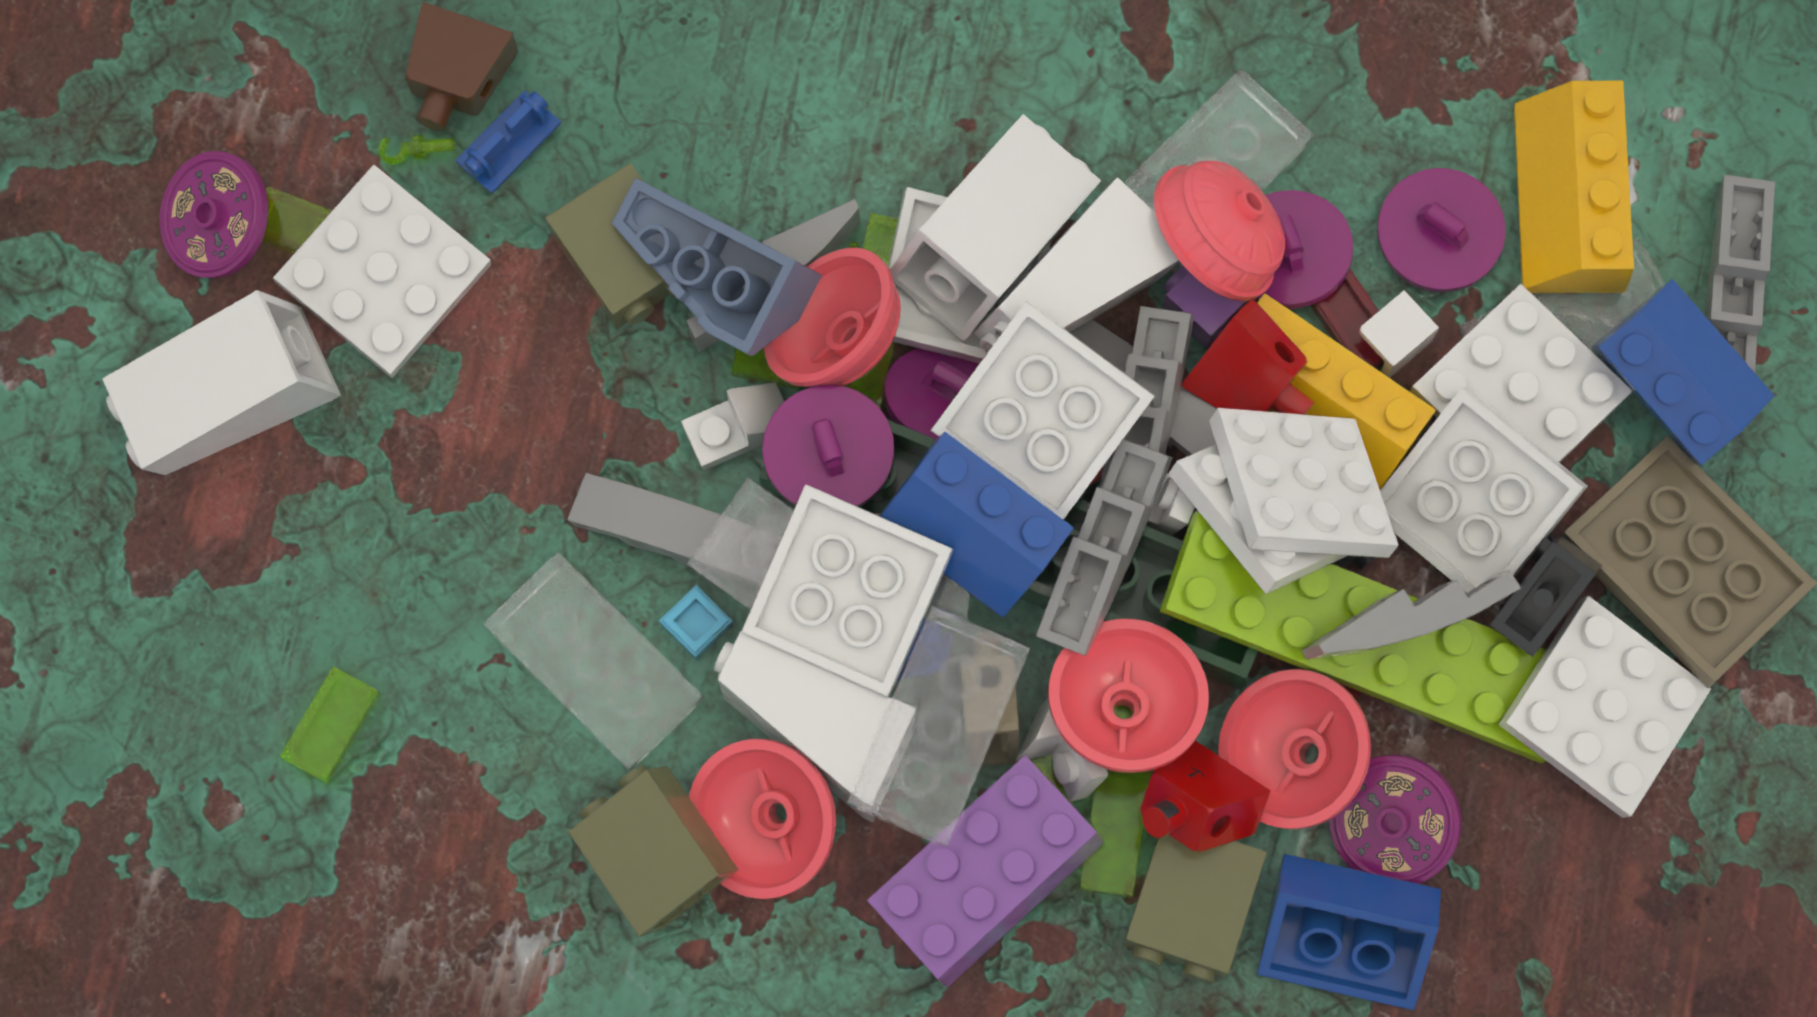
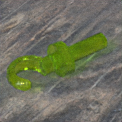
M422 134L412 136L411 141L402 142L400 152L394 157L386 155V146L390 142V138H383L378 150L383 161L388 164H398L404 161L408 154H413L415 160L425 158L426 153L455 151L456 143L454 138L425 140Z

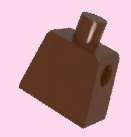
M423 2L406 71V81L411 93L424 99L416 117L417 122L429 129L443 132L453 109L471 116L480 114L517 55L518 48L513 32Z

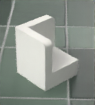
M1404 290L1364 323L1359 330V334L1385 361L1381 373L1390 378L1433 341L1439 327Z

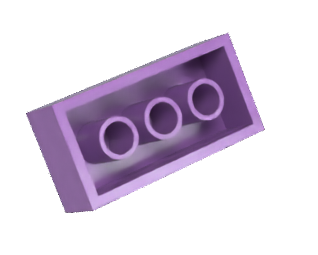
M1024 755L867 901L932 974L948 988L1104 842L1097 831L1031 760Z

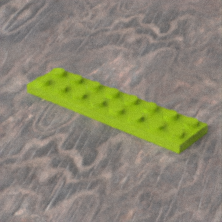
M1196 511L1192 514L1160 612L1305 670L1320 673L1340 684L1538 763L1547 762L1498 725L1546 650L1539 648L1532 657L1497 630L1465 618L1426 635L1356 654L1306 660L1301 652L1302 649L1383 596L1398 590L1334 564H1329L1266 594L1200 512ZM1408 595L1412 603L1418 600V598Z

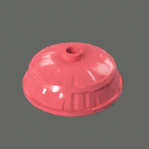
M1202 160L1192 165H1180L1171 168L1162 175L1154 191L1155 214L1166 242L1182 265L1199 282L1223 297L1237 301H1250L1262 295L1270 287L1274 273L1282 263L1285 250V238L1281 222L1265 194L1241 171L1219 161Z
M862 248L836 250L818 258L807 266L822 275L797 323L764 347L769 367L785 382L803 387L849 385L872 370L891 346L900 322L901 305L899 294L894 286L893 276L887 264L873 252Z
M1113 619L1102 623L1086 656L1067 648L1062 649L1050 675L1048 701L1051 716L1057 730L1065 742L1077 754L1105 769L1136 773L1163 767L1176 760L1190 748L1204 725L1208 712L1209 691L1206 676L1199 660L1182 639L1154 623L1137 619ZM1119 705L1127 706L1132 711V716L1128 719H1121L1115 715L1113 709Z
M1290 669L1271 673L1260 678L1238 696L1223 722L1219 737L1218 756L1271 790L1260 822L1283 829H1304L1320 825L1342 812L1355 798L1369 768L1371 739L1365 715L1358 702L1347 689L1335 680L1320 673ZM1315 745L1319 752L1318 758L1315 762L1309 764L1305 754L1310 746Z
M765 738L746 739L732 743L717 751L697 773L690 789L689 798L739 869L723 881L721 885L739 895L756 899H770L797 891L819 873L833 845L836 828V808L832 792L824 776L800 751L776 740ZM779 803L785 807L787 813L785 821H781L776 815V807Z

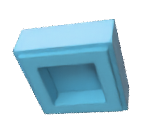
M697 585L659 620L660 625L695 660L705 653L733 625V621Z

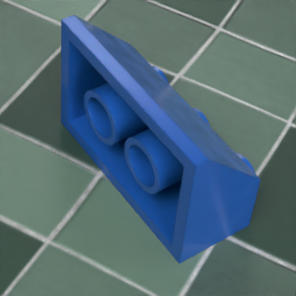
M1670 279L1592 346L1614 373L1632 390L1635 397L1676 444L1699 465H1703L1742 432L1775 396L1673 279Z
M943 432L936 438L880 515L884 519L953 548L954 551L943 575L1001 618L1008 613L1041 574L1074 529L1073 526L946 432Z
M1284 854L1272 897L1257 975L1414 1010L1439 928L1441 889Z

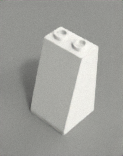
M1023 114L917 231L890 269L893 281L965 342L1081 207L1101 180L1090 171L1083 161L1074 158L1054 141L1043 127L1034 124Z
M1117 177L1085 209L973 333L981 339L979 342L980 346L988 353L1025 301L1070 333L1157 282L1180 261L1166 242L1155 212Z
M258 290L102 378L109 393V396L106 397L108 408L115 419L122 423L128 437L126 449L130 458L142 470L162 475L174 472L341 396L302 307Z
M740 631L735 644L725 643L714 667V671L719 673L717 681L719 682L723 698L771 740L785 743L800 751L817 767L827 781L830 790L863 819L873 823L916 730V709Z

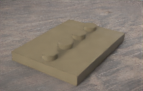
M1668 436L1562 534L1563 537L1603 565L1595 576L1707 688L1711 687L1817 584Z

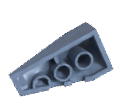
M637 178L634 179L612 222L614 227L648 265L652 266L669 285L668 289L675 297L682 301L696 316V321L707 333L750 356L755 355L799 321L822 277L818 272Z

